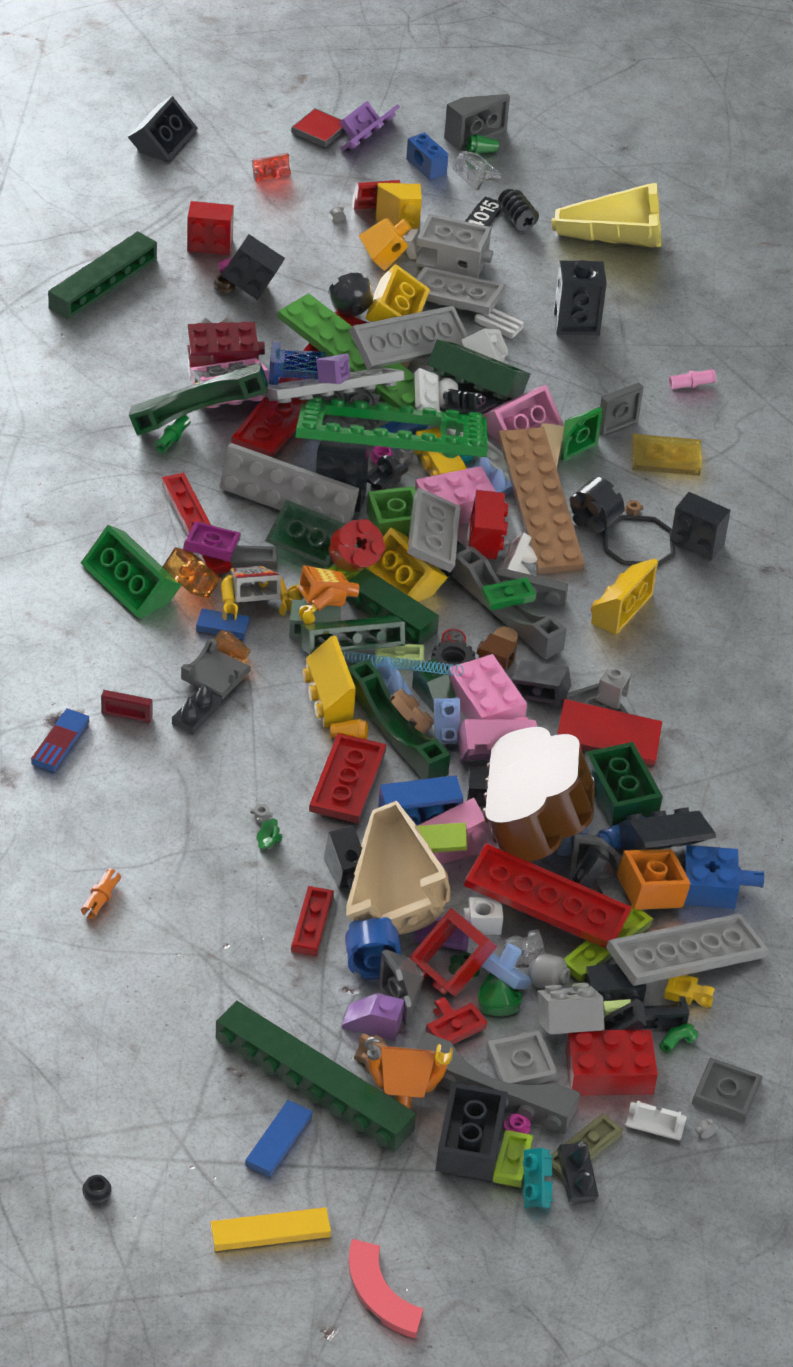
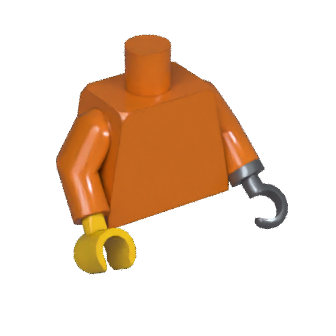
M370 1037L365 1041V1047L368 1049V1070L376 1086L384 1089V1093L387 1095H395V1100L410 1110L412 1097L424 1098L425 1093L432 1092L444 1077L447 1065L451 1062L453 1048H450V1052L447 1054L440 1051V1044L437 1046L435 1054V1051L390 1046H381L380 1049L376 1045L370 1044L373 1042L380 1043V1039L377 1037Z

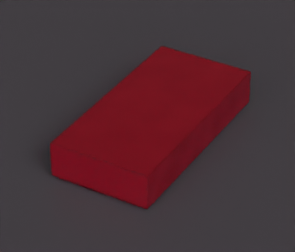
M103 690L101 695V713L150 723L153 717V699Z

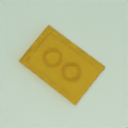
M633 434L632 470L700 476L701 440Z

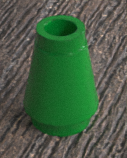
M478 134L469 135L467 141L468 152L482 154L498 151V140Z

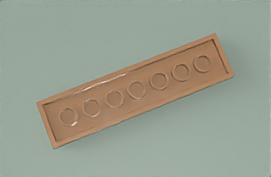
M544 427L499 431V442L524 530L527 535L532 537L529 545L537 556V560L534 563L537 574L584 570L585 563Z

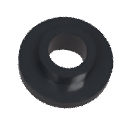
M102 1175L90 1176L82 1187L84 1198L92 1203L106 1201L112 1192L110 1182Z

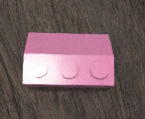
M547 385L531 389L482 415V417H487L489 436L499 444V431L539 428L542 423L564 426Z

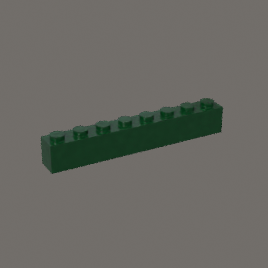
M239 1001L233 1003L216 1020L215 1038L222 1045L229 1046L240 1053L244 1059L251 1060L262 1067L266 1073L273 1074L284 1081L288 1087L306 1095L313 1103H318L328 1109L332 1115L342 1118L357 1131L364 1132L375 1139L379 1145L395 1152L415 1130L416 1113Z

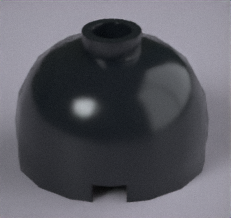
M361 273L342 275L338 278L339 282L335 285L333 283L330 285L328 290L330 302L341 315L347 317L361 315L372 304L374 297L370 280L363 277Z

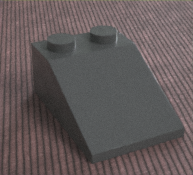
M510 95L462 97L448 103L444 139L458 150H462L467 147L469 135L478 134L489 138L506 131Z

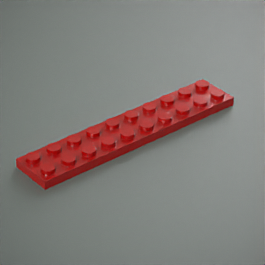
M337 311L334 312L352 327L369 323L355 317L341 315ZM309 343L276 384L317 378V359L327 356ZM264 397L233 434L231 443L274 458L296 430L303 400H300L299 397L291 398V402L278 403V401H269L268 397Z

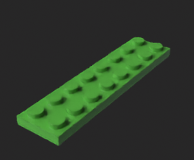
M308 293L278 311L277 318L327 357L349 354L350 372L367 370L349 332L352 326ZM400 363L384 366L404 371V380L396 381L397 385L395 386L376 384L374 393L380 395V398L390 404L391 407L400 408V405L413 406L414 410H417L415 408L414 374Z

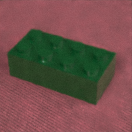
M438 339L428 362L429 366L434 367L433 372L443 376H454L453 380L463 384H474L473 388L483 392H494L493 396L502 400H511L523 394L531 375L529 372L454 342Z

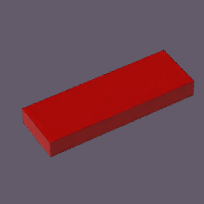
M308 886L291 944V952L318 956L334 898V890Z

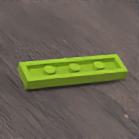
M630 905L632 907L631 913L618 938L642 934L652 926L653 918L641 909L634 910L633 906ZM585 941L564 959L567 963V968L570 969V975L579 982H582L585 979L587 966L603 965L612 956L606 948L590 941Z

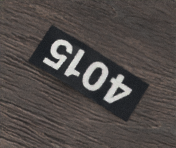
M485 196L476 205L465 222L488 226L501 209L497 203L498 200Z

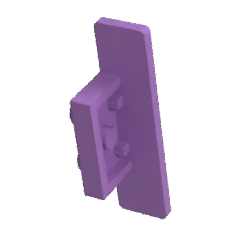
M368 101L355 109L339 122L351 138V140L340 147L341 151L348 147L352 150L359 145L360 138L363 141L373 134L370 131L371 129L376 131L384 125L383 120L388 122L395 117V111L400 106L398 104L380 117Z

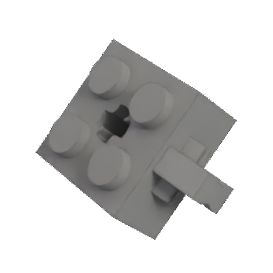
M588 983L572 984V988L564 989L560 985L545 986V990L537 991L540 1025L549 1034L604 1030L603 997L592 986L589 987Z

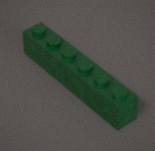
M139 231L135 232L48 290V308L64 318L70 319L157 260V242Z

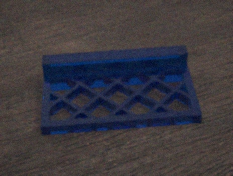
M272 341L269 385H278L279 377L318 379L317 359L325 358L326 352L281 350V342Z

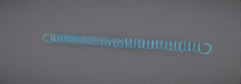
M346 651L345 653H347L348 661L346 662H350L349 653ZM355 652L351 653L352 662L350 663H358L357 654ZM363 653L359 654L360 662L365 660ZM353 654H355L356 662L353 661ZM371 654L367 655V659H369V656H371L370 662L372 661V664L374 665L373 656ZM379 655L375 656L376 665L374 666L402 668L400 658H397L399 659V668L398 666L394 667L395 664L393 665L392 658L391 667L387 656L383 657L384 666L381 664V657ZM403 659V665H404V667H405V661H406V660H407V665H406V667H407V666L409 667V661H408V659H405V660ZM415 659L413 660V662L415 661V667L417 668V670L421 668L422 662L423 668H425L426 662L424 663V661L422 660L420 663V660H418L417 662ZM436 662L432 663L431 669L429 667L430 663H428L427 669L425 668V671L431 672L433 667L434 673L441 674L444 672V670L446 672V666L448 665V670L450 672L451 665L449 666L448 663L446 665L444 664V669L442 671V665L440 664V668L438 671V664Z

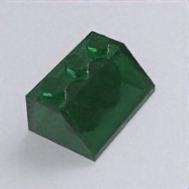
M286 499L265 542L329 568L334 564L329 553L332 535L336 530L344 526L345 523Z

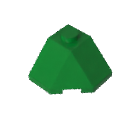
M601 407L581 412L565 420L560 456L562 461L598 444L603 411Z

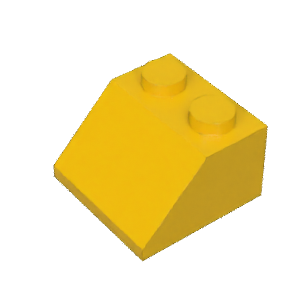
M378 183L376 221L380 222L388 218L396 225L404 218L412 229L420 230L421 184Z

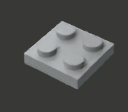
M540 1030L487 1041L486 1048L499 1080L520 1085H536L557 1080L558 1072Z

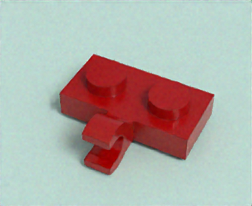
M442 997L434 1001L437 1008L433 1009V1013L437 1019L426 1024L425 1031L450 1041L453 1045L486 1029L487 1021L473 1002L454 1011L446 998Z

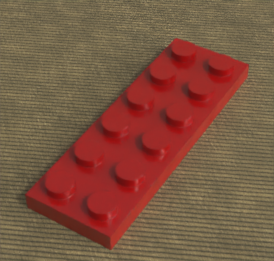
M487 843L484 845L464 883V886L603 948L607 947L609 940L619 937L632 910V907Z

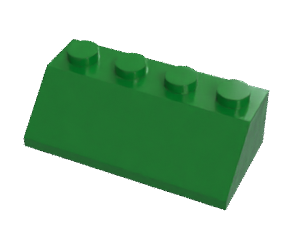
M111 525L105 527L81 561V564L139 619L168 605L182 586L125 531Z

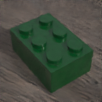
M634 742L586 752L585 760L595 782V797L611 827L626 821L627 816L642 814L643 817L648 818L651 817L650 813L660 811L663 796Z

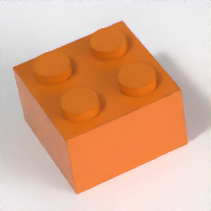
M673 849L630 850L623 853L617 877L634 910L683 908L691 883Z

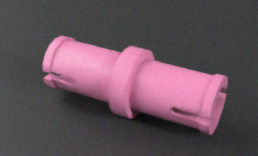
M714 369L700 372L692 370L688 371V374L669 376L671 390L684 387L692 389L697 388V385L716 383Z

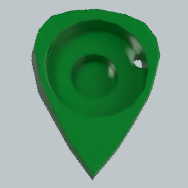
M490 972L479 988L477 1006L482 1013L487 1015H512L519 1011L522 995L518 989L512 988Z

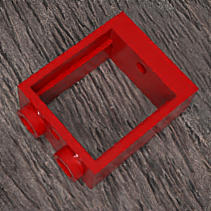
M450 908L409 958L416 963L415 967L418 966L421 969L425 979L430 975L435 980L432 985L445 995L448 991L456 997L498 946L453 908ZM458 927L479 946L448 982L427 963Z

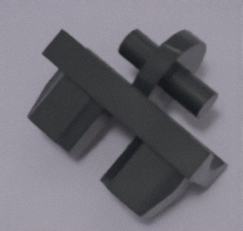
M392 455L381 456L377 461L378 465L368 472L367 483L370 484V491L386 490V487L390 484L396 485L401 481V476L409 471V465L398 462Z

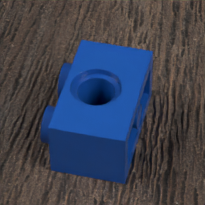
M425 132L408 138L406 159L429 180L447 174L449 154Z

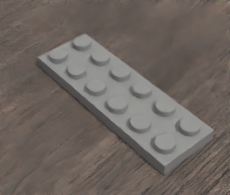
M454 306L353 326L349 330L367 370L430 357L437 339L451 341L464 346L462 339L468 337Z
M382 367L350 372L351 377L341 384L319 382L318 377L268 385V392L260 396L268 397L269 401L287 403L291 402V398L294 397L305 400L313 398V394L331 396L334 395V391L340 390L341 393L355 392V388L362 387L363 390L375 389L376 384L395 386L397 385L396 381L404 380V371Z
M233 443L227 447L220 489L333 530H338L353 520L359 488Z
M741 913L612 939L608 941L606 947L633 986L765 958L769 951Z

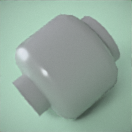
M543 953L538 955L536 959L531 960L528 976L531 978L534 987L545 990V986L566 985L570 979V969L567 968L565 959Z

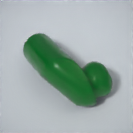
M689 1023L671 1028L660 1042L659 1048L665 1053H670L680 1039L685 1038L688 1043L694 1041L698 1037V1031L694 1029V1025Z

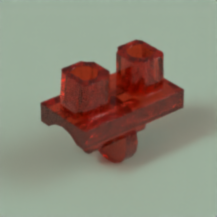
M282 153L252 159L254 180L276 179L280 176L290 175L289 154Z

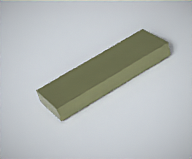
M602 1113L564 1144L579 1141L587 1142L592 1161L623 1135V1129ZM556 1150L551 1154L553 1155L552 1173L564 1182L558 1151Z

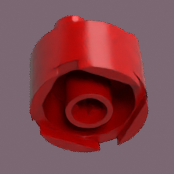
M367 519L353 520L334 532L331 538L329 553L337 567L357 573L375 564L381 558L385 550V543L381 532L371 521Z

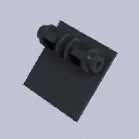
M448 389L443 392V399L446 401V404L441 406L440 409L456 410L460 413H468L469 415L470 412L482 413L493 409L495 405L503 402V400L485 397L481 393Z

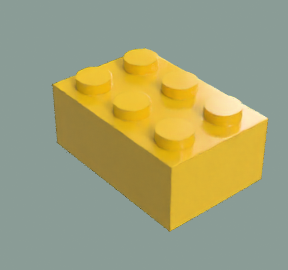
M394 264L380 279L365 319L369 322H375L422 312L430 289L401 267Z

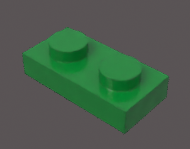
M528 577L482 586L481 591L490 611L533 602L536 598V593Z

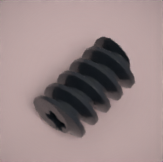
M506 189L499 195L497 202L499 207L518 231H526L537 223L539 213L531 205L530 201L527 200L526 196L523 195L522 191Z

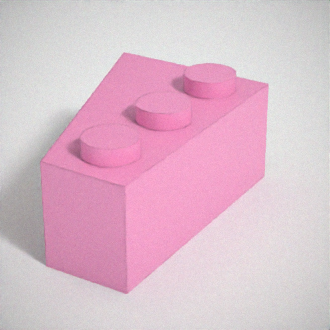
M527 717L515 718L513 720L464 719L457 731L460 761L490 759L491 749L498 739L516 730L537 727L536 720H528Z

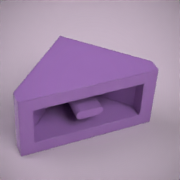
M349 354L317 359L319 382L341 384L350 378Z

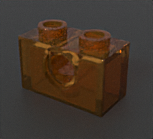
M177 547L173 549L162 566L188 592L209 599L221 581V578L193 552Z

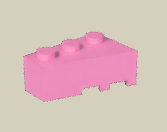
M474 798L418 825L466 822L467 850L433 853L440 864L480 854L486 843L497 848L489 825L486 823L483 813Z

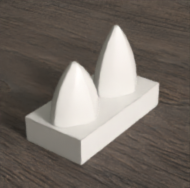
M522 533L514 539L501 568L530 574L521 561L535 563L537 560L534 550L529 545L532 537Z

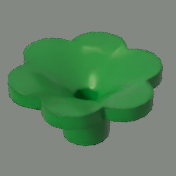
M272 818L270 821L265 820L262 823L261 830L256 836L260 849L271 848L274 843L278 844L282 841L283 836L279 833L280 828L278 827L277 819Z

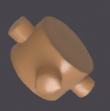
M630 500L627 502L624 511L628 515L638 516L640 510H643V505L636 500Z

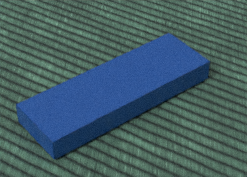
M287 1100L245 1159V1166L270 1178L311 1120L313 1111Z

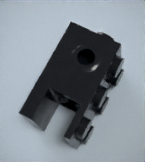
M559 261L553 312L554 315H557L556 335L600 336L607 286L604 261Z

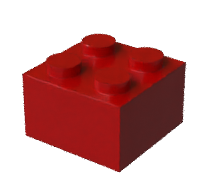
M191 201L187 216V251L230 255L233 242L234 205Z
M476 490L470 517L469 547L473 546L487 559L497 560L498 552L503 551L504 548L503 536L507 535L508 522L505 521L504 517H507L509 503H505V493Z

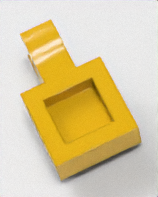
M682 975L669 978L664 998L679 1002V996H685L686 1002L691 1005L692 999H694L700 1006L711 1008L715 988L698 985V978Z

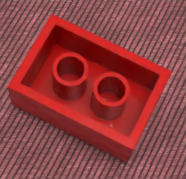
M598 1030L568 1033L565 1054L570 1089L580 1092V1096L654 1095L658 1072L651 1030Z

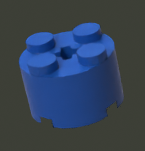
M388 917L362 921L355 920L349 924V930L345 935L349 970L353 974L354 971L361 974L363 979L378 980L380 978L382 951L389 950L402 955L397 928Z

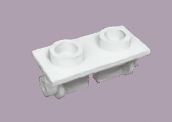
M637 1100V1103L631 1101L626 1127L681 1141L687 1116L681 1115V1111L675 1112L664 1108L657 1110L656 1106L641 1103L639 1100Z

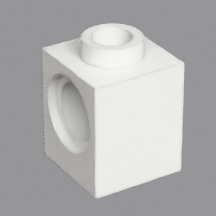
M469 897L468 908L463 909V918L471 922L483 935H501L503 924L502 903L490 897Z

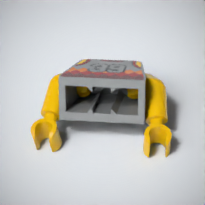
M263 566L231 568L230 575L226 576L221 583L222 600L225 603L222 614L224 620H226L227 613L233 614L234 620L237 619L238 606L233 602L279 599L282 601L279 613L285 616L288 609L291 614L293 599L288 598L289 592L280 574Z

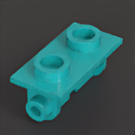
M541 1147L524 1150V1208H550V1203L553 1202L552 1182L544 1181V1176H552L553 1155H550V1149Z

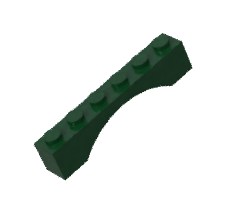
M260 362L132 405L129 411V418L136 435L139 436L157 430L179 417L204 407L228 401L246 400L267 393L269 383Z
M369 659L348 667L355 686V701L421 779L448 776L450 753L437 738H431L422 734L401 715L391 702V694L382 674Z

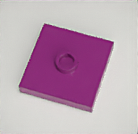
M196 521L184 542L183 550L230 562L240 541L241 533Z

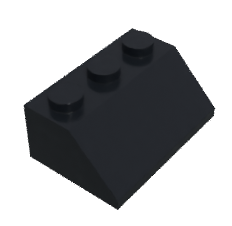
M171 96L158 104L131 132L128 138L141 154L167 162L194 134L198 127L176 99Z
M689 807L673 810L674 814L666 815L665 810L650 813L651 817L643 818L642 814L627 816V821L618 824L623 853L630 850H660L694 845L716 838V833L699 810L690 812Z

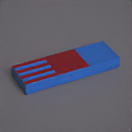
M66 708L31 757V764L55 772L89 724V716Z

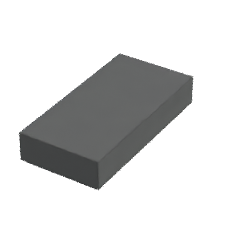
M238 545L230 560L232 568L263 566L268 569H277L278 547Z

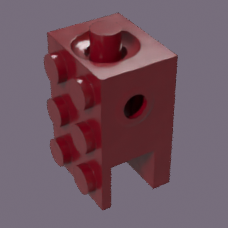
M255 322L187 324L189 337L187 355L190 381H192L191 368L252 358L259 360V355H265V342L257 340Z

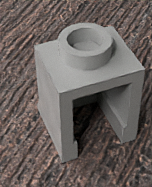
M615 666L607 669L600 678L599 695L595 700L618 710L621 703V695L627 697L629 694L632 673Z

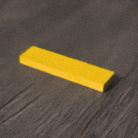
M326 1207L210 1221L214 1251L331 1237Z

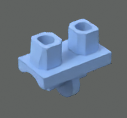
M435 698L434 738H437L441 744H458L457 731L460 728V698Z

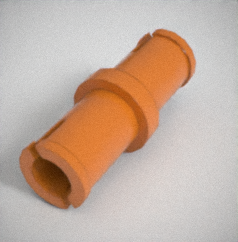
M107 869L100 882L92 887L90 897L81 908L83 915L90 910L86 916L87 918L95 919L104 903L109 902L111 899V892L121 880L119 873L114 878L112 877L116 870Z

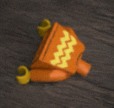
M303 565L299 586H290L288 588V597L293 600H302L304 597L308 604H312L311 606H302L299 609L301 621H304V624H311L315 621L313 612L316 610L320 611L327 605L344 606L346 597L357 598L359 584L348 582L342 572Z

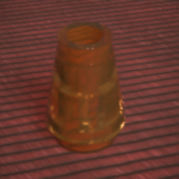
M221 630L214 639L218 642L219 651L242 662L248 658L251 649L247 648L230 631Z

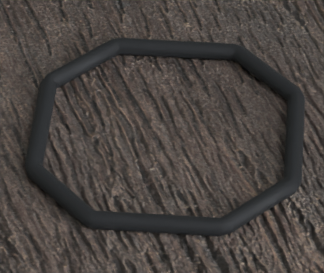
M620 515L603 531V548L605 553L622 565L638 564L642 561L623 560L608 549V528L623 519L654 521L669 532L670 538L672 529L656 517ZM670 540V554L659 560L658 566L674 557L675 542L673 540Z

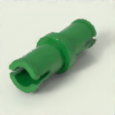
M187 415L177 418L171 425L166 426L162 436L154 443V447H156L158 452L166 453L174 442L179 441L182 432L191 424V420H188L189 417Z

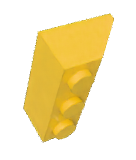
M390 528L383 536L385 550L381 558L375 564L368 567L369 571L418 602L433 596L448 578L433 564L408 554L409 538L393 528Z
M653 558L631 565L624 573H620L616 582L606 588L603 596L593 602L590 612H592L591 623L616 635L652 597L658 560Z
M331 636L306 657V668L302 669L303 681L309 685L308 694L310 701L315 702L316 718L321 719L324 728L331 727V723L353 720L355 686L336 636Z

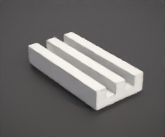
M494 308L489 315L477 314L475 316V323L488 329H500L501 334L510 339L516 336L524 326L523 321Z

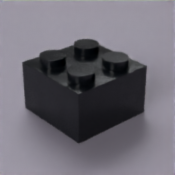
M248 234L221 276L258 300L285 258Z
M688 492L675 508L670 540H673L675 545L712 561L725 545L731 510Z

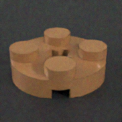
M400 689L390 697L392 704L407 721L410 720L412 723H417L414 728L419 732L425 734L432 728L434 724L433 718L418 708L420 703L411 694L408 695L403 689Z

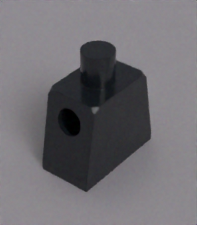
M354 825L328 832L323 859L337 887L340 889L349 887L351 890L355 878L354 873L362 851Z

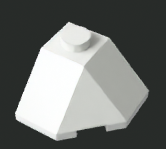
M484 328L462 339L464 347L508 364L507 361L505 362V357L508 356V348L500 329Z

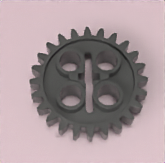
M362 387L355 388V392L341 393L340 390L334 391V395L320 396L322 400L331 401V398H341L347 403H354L355 400L366 401L368 405L376 406L377 403H383L379 401L380 395L374 394L375 389L363 390ZM325 414L323 426H326V423H337L342 428H350L352 425L364 427V430H374L380 420Z

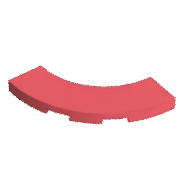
M352 1239L349 1251V1274L360 1302L367 1311L370 1310L378 1317L383 1325L402 1335L416 1339L423 1315V1308L406 1302L387 1285L379 1267V1245Z

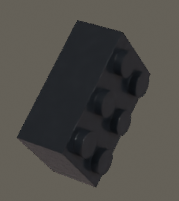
M321 440L317 449L316 473L359 488L355 511L360 512L367 492L370 445Z
M455 1082L451 1083L438 1146L435 1171L492 1181L508 1092Z

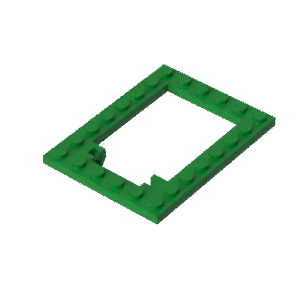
M313 395V398L303 400L296 428V438L439 452L447 458H455L458 455L487 457L488 450L487 417H482L483 414L470 412L469 415H461L456 410H446V413L436 412L437 409L428 407L423 408V410H414V407L409 405H400V408L391 407L388 403H377V406L368 405V402L362 400L347 403L341 398H331V401L322 400L320 396ZM327 414L440 426L441 438H437L432 433H422L421 436L412 435V432L399 430L398 433H389L387 429L374 428V431L364 430V427L352 425L350 428H342L337 423H326V426H323L324 415ZM447 429H456L454 435L446 433Z

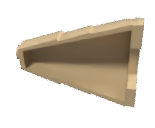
M397 801L372 810L361 844L362 851L346 905V916L352 922L355 920L362 921L388 917L397 928L399 934L410 933L424 928L441 916L444 912L443 907L450 900L451 891L448 875L434 856L430 846L421 836L416 824Z

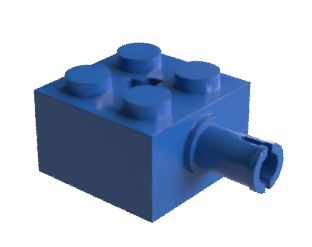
M697 845L685 846L682 868L691 885L684 905L735 909L740 886L763 888L764 871L741 870V867H739L738 849Z

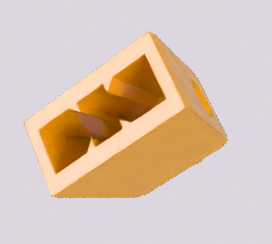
M385 218L361 233L359 238L371 259L385 271L407 249L408 244L403 235L411 230L412 227L404 218L396 225L388 218Z

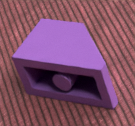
M377 993L350 1003L342 1028L372 1036L376 1034L384 1039L395 1041L403 1019L404 1000Z

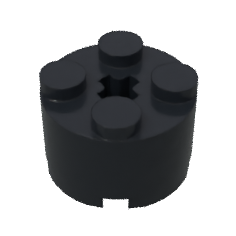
M596 477L588 481L569 499L574 523L579 527L584 525L598 534L603 532L624 512L625 505L620 492L616 494L612 489L614 485L606 479Z

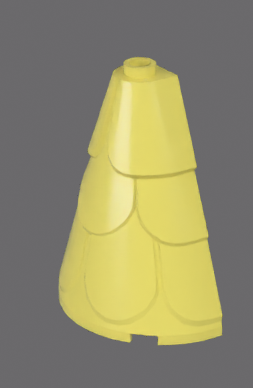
M657 183L646 184L556 209L555 218H552V229L557 231V235L588 241L599 240L651 248L661 247L662 236Z

